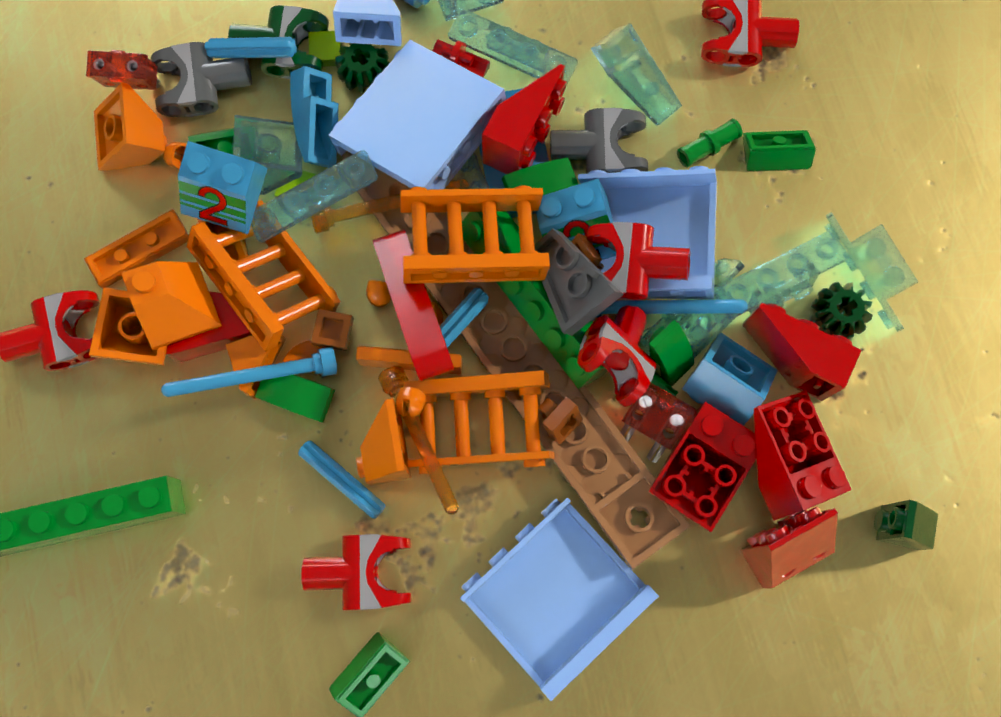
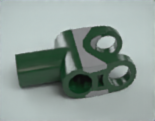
M278 5L271 7L267 26L232 23L229 27L228 38L292 37L297 47V52L293 57L262 58L261 70L265 74L276 78L290 79V72L303 66L322 71L323 62L321 59L306 54V52L300 51L298 48L304 40L309 38L308 32L328 31L329 20L318 11L296 6Z

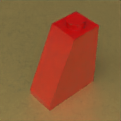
M209 291L222 326L167 345L166 355L177 362L188 361L227 350L226 344L252 335L221 293Z

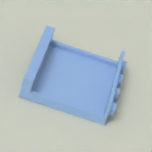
M409 40L395 54L393 60L382 73L375 77L365 93L356 99L353 107L334 125L329 137L336 151L341 156L345 151H348L409 188L445 189L482 143V133L497 105L506 100L505 90L422 45Z
M693 166L689 170H674L669 167H660L655 171L624 169L621 172L607 173L603 170H592L588 174H578L580 184L597 178L600 180L607 194L613 222L644 223L653 226V247L690 248L688 281L649 278L647 299H714L717 177L715 169H709L705 166ZM616 256L600 262L604 265V268L601 270L602 273L613 266Z
M568 497L562 503L557 498L541 512L545 519L536 527L529 523L515 536L519 543L509 552L503 547L488 561L492 568L483 577L478 572L475 573L461 586L465 593L460 597L536 682L550 701L659 597L649 585H645L579 514L570 504L571 500Z

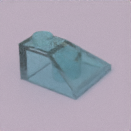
M235 115L232 155L257 162L267 168L260 195H265L302 176V154L298 146L293 122Z

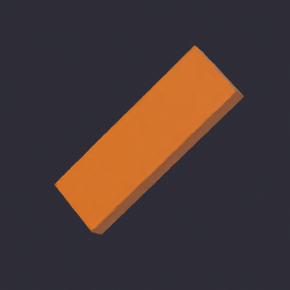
M171 209L89 255L84 260L101 288H107L123 278L122 272L147 265L188 242L189 234L177 213Z
M369 346L357 347L356 360L361 366L415 370L409 350ZM450 354L455 370L447 373L462 375V356L460 354Z

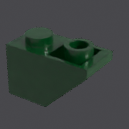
M913 500L881 505V509L876 513L874 528L877 531L876 540L915 550L933 549L938 513Z

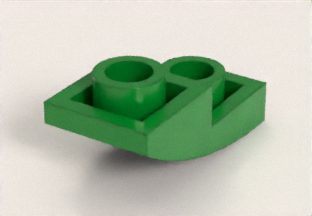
M568 158L536 164L514 171L501 178L505 188H515L522 185L532 188H543V195L578 185Z
M675 320L666 328L664 326L659 327L652 334L649 340L650 357L660 366L661 377L669 385L673 386L694 365V356L690 343L680 324Z
M290 375L262 380L255 397L310 419L324 422L335 389L310 379Z

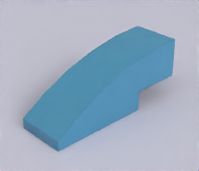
M303 66L290 72L291 109L298 146L305 163L334 169L336 168L337 151L329 134L338 122L339 103L331 101L332 74Z

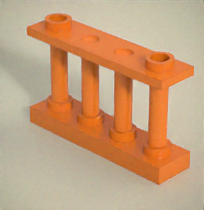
M522 185L504 189L427 190L424 187H413L409 190H400V212L412 213L413 254L403 256V284L545 280L550 267L549 253H538L535 250L531 211H539L543 197V188H532ZM496 211H517L521 250L519 253L503 254V252L499 251ZM447 212L450 252L447 255H431L428 253L426 213ZM461 212H482L485 252L483 254H467L464 252Z
M262 200L257 202L248 234L231 229L217 235L212 233L204 222L191 226L186 247L265 352L277 347L284 331V325L318 309L336 312L341 302L336 291L331 286H328L279 223L276 214L270 211ZM256 234H259L269 247L237 261L232 259L223 248ZM275 259H278L288 271L287 274L257 287L251 285L243 274ZM296 284L308 297V299L278 313L271 311L263 300Z
M544 370L404 382V387L417 388L426 396L423 410L420 413L422 459L407 460V467L419 468V474L440 473V466L523 461L524 468L544 467L546 459H555L553 451H541L537 395H541V389L550 388L549 374ZM507 391H519V396H523L526 452L505 453L502 398L506 397ZM484 393V398L488 399L491 455L471 456L468 401L471 400V394ZM450 396V401H454L456 457L436 458L434 403H437V397Z

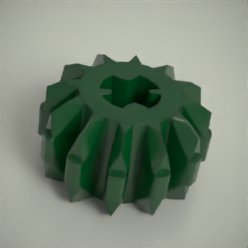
M349 43V47L340 45V56L335 57L338 77L342 82H345L346 87L350 91L358 87L359 92L363 95L366 87H370L375 77L382 73L390 63L388 61V52L385 48H381L380 45Z
M834 282L829 286V289L823 288L818 292L817 296L819 299H815L811 305L817 312L812 315L811 320L821 321L822 325L819 327V330L823 332L828 329L830 330V335H841L851 339L854 337V333L861 334L866 330L865 323H868L873 316L866 310L872 306V301H863L861 297L865 294V289L854 292L853 282L847 283L843 287L839 282Z

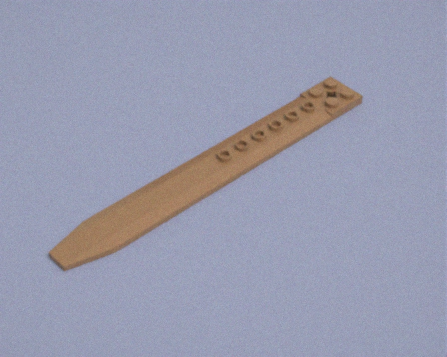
M345 151L342 157L357 193L388 235L405 229L413 251L412 213L400 212V190H409L410 188L352 153ZM447 212L426 213L428 253L431 255H447L450 253ZM463 240L464 252L474 254ZM496 282L424 283L447 316L457 308L474 288H480L483 292L487 293L489 296L488 304L460 334L489 374L544 370L549 374L550 388L541 389V395H537L538 407L546 398L559 405L567 397L577 404L583 420L561 445H558L548 436L542 424L545 420L542 417L543 413L538 409L540 444L545 451L554 452L555 459H552L631 570L690 527V524L680 512L648 492L655 481L654 476L587 387L584 386L580 389L576 387ZM507 391V399L525 422L523 396H519V391ZM635 509L637 512L644 510L648 516L644 519L646 527L641 528L640 525L633 526L630 523L632 519L631 510Z

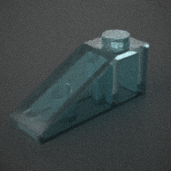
M631 23L612 30L590 48L607 75L655 125H660L682 106Z

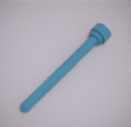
M742 299L616 300L595 318L601 317L602 314H617L618 310L626 305L639 307L645 314H733L746 312L748 304Z
M332 347L318 349L317 353L311 354V358L168 382L162 386L161 392L166 397H173L312 371L315 374H322L324 377L337 374V362Z

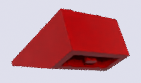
M558 65L497 105L482 133L483 164L505 174L532 166L536 157L534 149L537 143H544L551 127L548 124L552 115H559L565 102V98L562 97L567 86V81L564 80L565 65Z
M761 302L743 323V327L787 383L801 392L806 390L808 395L820 401L829 398L846 387L862 351L853 346L852 342L846 337L827 334L819 330V326L816 323L806 319L798 320L786 314L784 308L772 303L765 304Z
M806 390L754 408L758 484L774 521L807 510L852 490Z
M707 402L703 403L696 410L680 435L648 492L711 533L757 459L755 433Z
M817 506L809 511L804 510L777 521L779 525L777 529L775 527L767 531L764 529L747 538L746 540L749 545L740 551L761 587L772 589L835 553L838 513L835 508L821 511Z

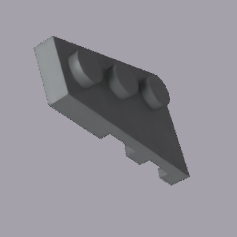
M551 229L534 245L538 253H549L550 267L545 280L541 281L564 334L572 336L624 295L562 232Z

